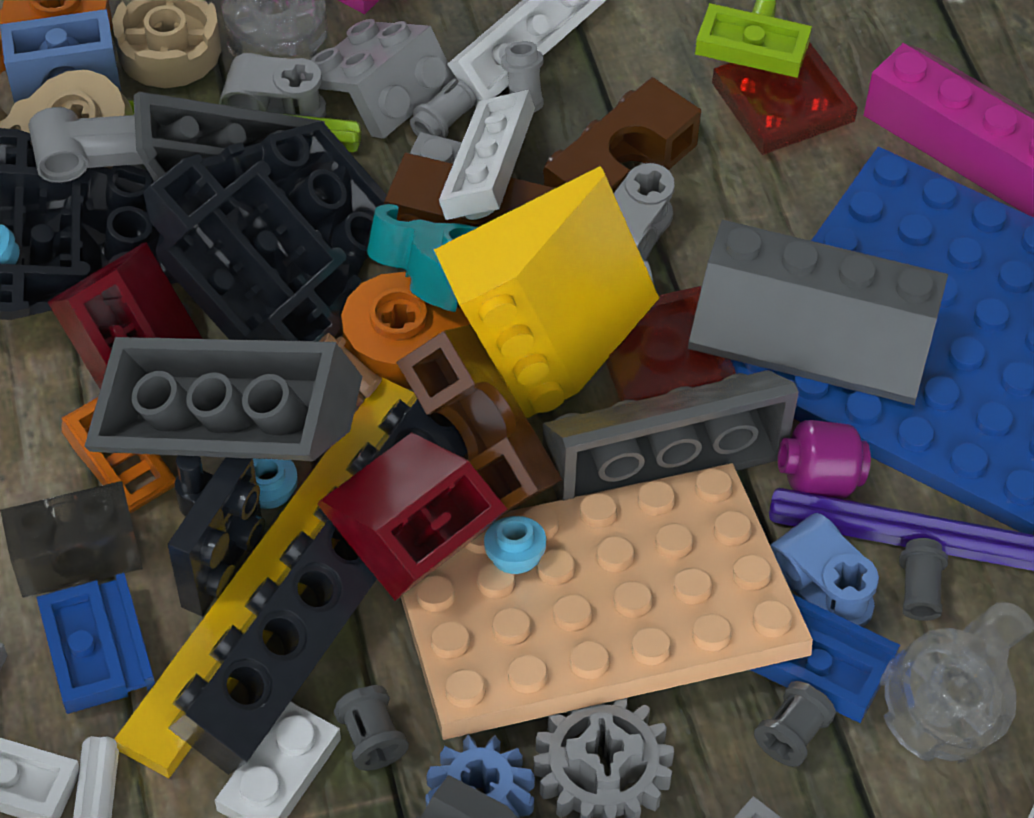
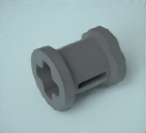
M793 681L788 685L783 695L784 702L773 717L762 720L754 730V737L763 751L774 760L791 767H797L803 763L807 757L806 746L820 728H827L831 724L836 714L833 703L824 693L815 689L812 685L801 681Z
M371 685L355 689L339 699L334 709L337 721L340 724L346 725L355 749L352 752V759L355 767L359 770L369 771L388 766L400 759L409 749L406 735L396 730L387 706L390 697L383 686Z

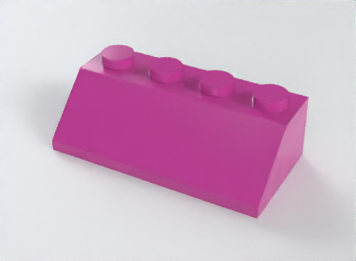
M902 43L872 72L863 116L1021 212L1034 217V114L930 52Z

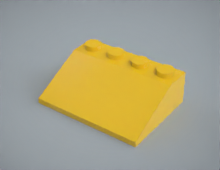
M601 166L434 249L459 306L526 418L537 413L552 411L559 407L565 399L579 393L659 299Z

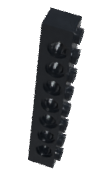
M414 393L407 404L399 399L391 407L378 425L385 432L381 440L375 447L367 442L349 463L346 471L351 475H355L410 433H414L462 458L468 451L461 434L447 417L438 413L444 421V426L437 424L430 414H426ZM334 486L329 493L336 489L337 486ZM317 506L313 515L321 521L310 536L301 531L279 558L287 567L277 581L274 582L267 577L246 602L244 607L251 611L252 614L243 627L238 629L232 624L210 651L209 655L217 662L207 676L202 678L196 673L172 703L181 711L168 729L228 775L248 762L377 580L319 506ZM332 538L339 539L347 545L351 555L350 560L341 558L334 551ZM298 583L309 586L315 592L318 601L317 607L310 606L301 599L298 593ZM263 630L274 632L280 637L284 646L283 655H277L266 647L263 641ZM228 678L237 679L246 686L249 693L248 705L236 702L229 695L227 690Z

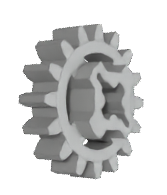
M627 698L616 700L614 705H605L603 703L568 711L567 717L561 714L548 716L547 729L549 732H538L536 736V752L539 754L534 756L533 771L534 776L543 778L540 781V795L542 799L559 796L556 808L557 816L563 818L572 810L580 813V818H616L622 815L625 818H640V805L653 811L659 808L661 792L659 790H669L673 771L667 767L672 766L674 747L663 744L667 730L664 723L647 725L650 708L647 705H643L635 712H631L626 709ZM583 732V734L579 738H574L575 736ZM598 746L602 747L603 758H607V764L610 767L609 776L605 775L604 764H600V758L597 755ZM628 783H636L629 789L622 791Z

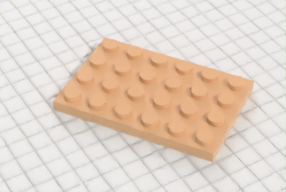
M733 463L507 512L497 520L509 516H523L538 522L545 531L546 550L532 570L521 574H510L499 570L486 554L484 545L485 531L401 596L443 740L803 658L812 654L813 639Z

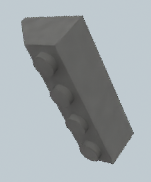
M722 219L707 263L688 349L915 405L948 274Z
M115 337L84 447L90 452L314 461L350 432L363 376L336 342Z
M769 370L749 375L738 373L728 376L719 382L694 388L687 386L679 387L664 395L639 401L624 400L610 408L584 414L569 413L560 416L555 421L543 423L542 445L563 479L553 485L557 500L564 501L577 496L733 463L737 471L778 461L780 443L783 438H790L799 393L795 382Z

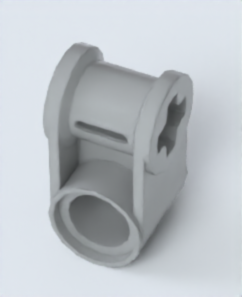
M253 53L240 54L232 61L220 97V105L287 115H297L295 107L299 106L300 114L298 116L325 118L326 102L318 91L322 84L321 70L313 61L304 58L266 57ZM301 73L305 75L306 81H301Z
M654 163L641 164L634 167L614 192V196L643 261H646L653 246L670 226L673 219V208L670 199L675 188L674 177L665 167Z

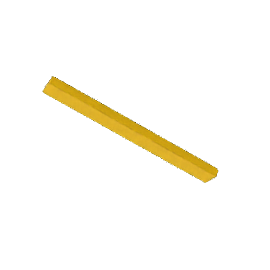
M381 377L382 380L379 386L364 400L355 412L350 432L327 450L114 738L119 752L168 779L172 776L192 748L186 741L168 729L181 711L172 704L196 673L202 678L207 676L217 662L209 655L214 645L232 624L238 629L243 627L252 614L251 611L244 607L251 595L267 577L274 582L277 581L287 567L279 560L283 552L301 531L310 536L321 521L313 515L318 506L317 503L334 486L339 487L353 476L346 471L349 463L367 442L371 443L374 447L378 444L385 434L378 427L380 421L399 399L407 404L414 395V392ZM332 538L333 549L340 541L339 539ZM298 583L299 595L303 593L307 585ZM263 630V641L265 644L274 632ZM228 678L227 690L229 695L239 680Z

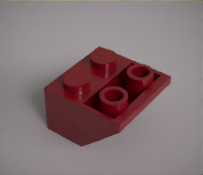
M142 243L48 301L49 306L99 389L102 386L115 337L203 339L147 243Z
M410 433L317 503L394 601L485 532L507 510L468 460L414 433Z

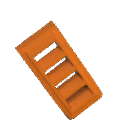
M97 397L62 417L61 432L78 456L128 516L174 488L176 478L160 455L113 453L105 458L101 452H90L84 447L98 400ZM134 455L140 458L141 462L119 475L113 470L114 467ZM148 471L154 475L155 480L132 494L125 487L126 484Z

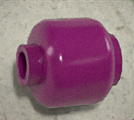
M804 420L796 426L791 438H783L780 443L778 469L780 473L787 474L792 490L846 499L855 491L856 487H862L868 478L871 462L869 444L867 441L861 440L856 428L850 424Z

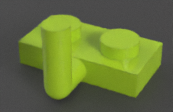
M756 0L752 12L709 3L696 39L695 55L798 78L810 42L812 26L774 18L776 0Z

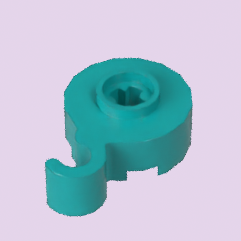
M385 204L375 208L367 249L368 256L385 266L405 269V277L411 278L409 290L414 295L431 305L456 312L458 301L434 249L478 227L455 223H433L426 220L398 221L399 207L397 205Z

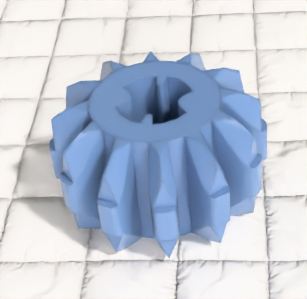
M468 734L463 740L462 753L444 745L443 751L440 752L441 766H430L427 772V786L432 790L425 796L426 807L434 793L446 777L450 775L474 789L483 788L484 794L508 806L518 818L530 816L533 812L534 797L529 792L534 789V773L531 769L521 768L523 755L520 753L519 748L500 754V740H498L496 735L487 742L486 748H477L475 740Z

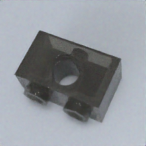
M122 481L0 510L9 557L22 598L143 569Z

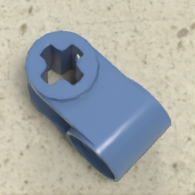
M819 513L810 515L770 544L789 588L795 591L802 599L861 627H865L872 619L875 606L873 595L876 593L879 581L877 569L869 559L864 557L841 535L837 527L824 515Z

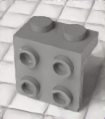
M373 19L360 21L348 29L346 32L348 37L338 45L317 53L311 59L321 70L322 84L319 89L349 92L371 137L377 138L387 137L413 115V110L417 105L421 103L427 104L442 91L450 80L455 78L431 26L407 24L404 21L395 23L375 22ZM301 73V81H306L305 75Z

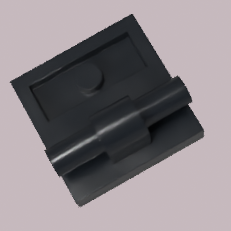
M178 455L176 458L179 475L175 480V491L179 509L186 517L167 545L181 608L202 617L214 598L218 599L233 579L235 566L245 550L248 552L254 550L264 532L265 520L261 515L260 487L256 482L253 458L225 457L214 475L203 471L200 456Z

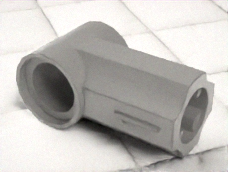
M52 107L37 112L29 121L28 126L38 174L44 180L62 183L80 177L86 172L87 168L144 164L136 151L134 115L78 119V115L73 110L65 107Z

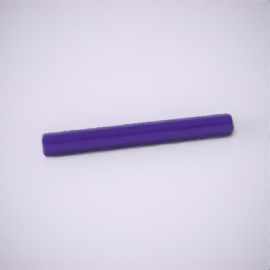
M777 488L772 494L769 519L774 523L796 526L810 515L819 513L828 518L837 527L841 535L903 547H906L907 542L910 540L929 538L941 543L942 551L947 555L1034 571V535L784 488Z

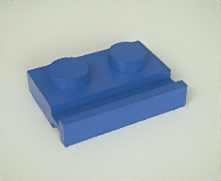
M125 573L117 574V580L98 585L96 580L36 597L62 701L67 714L129 697L128 692L146 687L147 691H150L155 684Z
M792 594L813 639L811 656L750 670L786 688L793 681L808 683L829 698L836 712L861 724L890 666L893 665L900 644Z

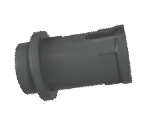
M929 538L910 540L906 544V549L899 555L900 566L905 569L903 614L908 618L919 621L934 620L939 618L942 612V570H945L948 566V555L942 551L941 543Z

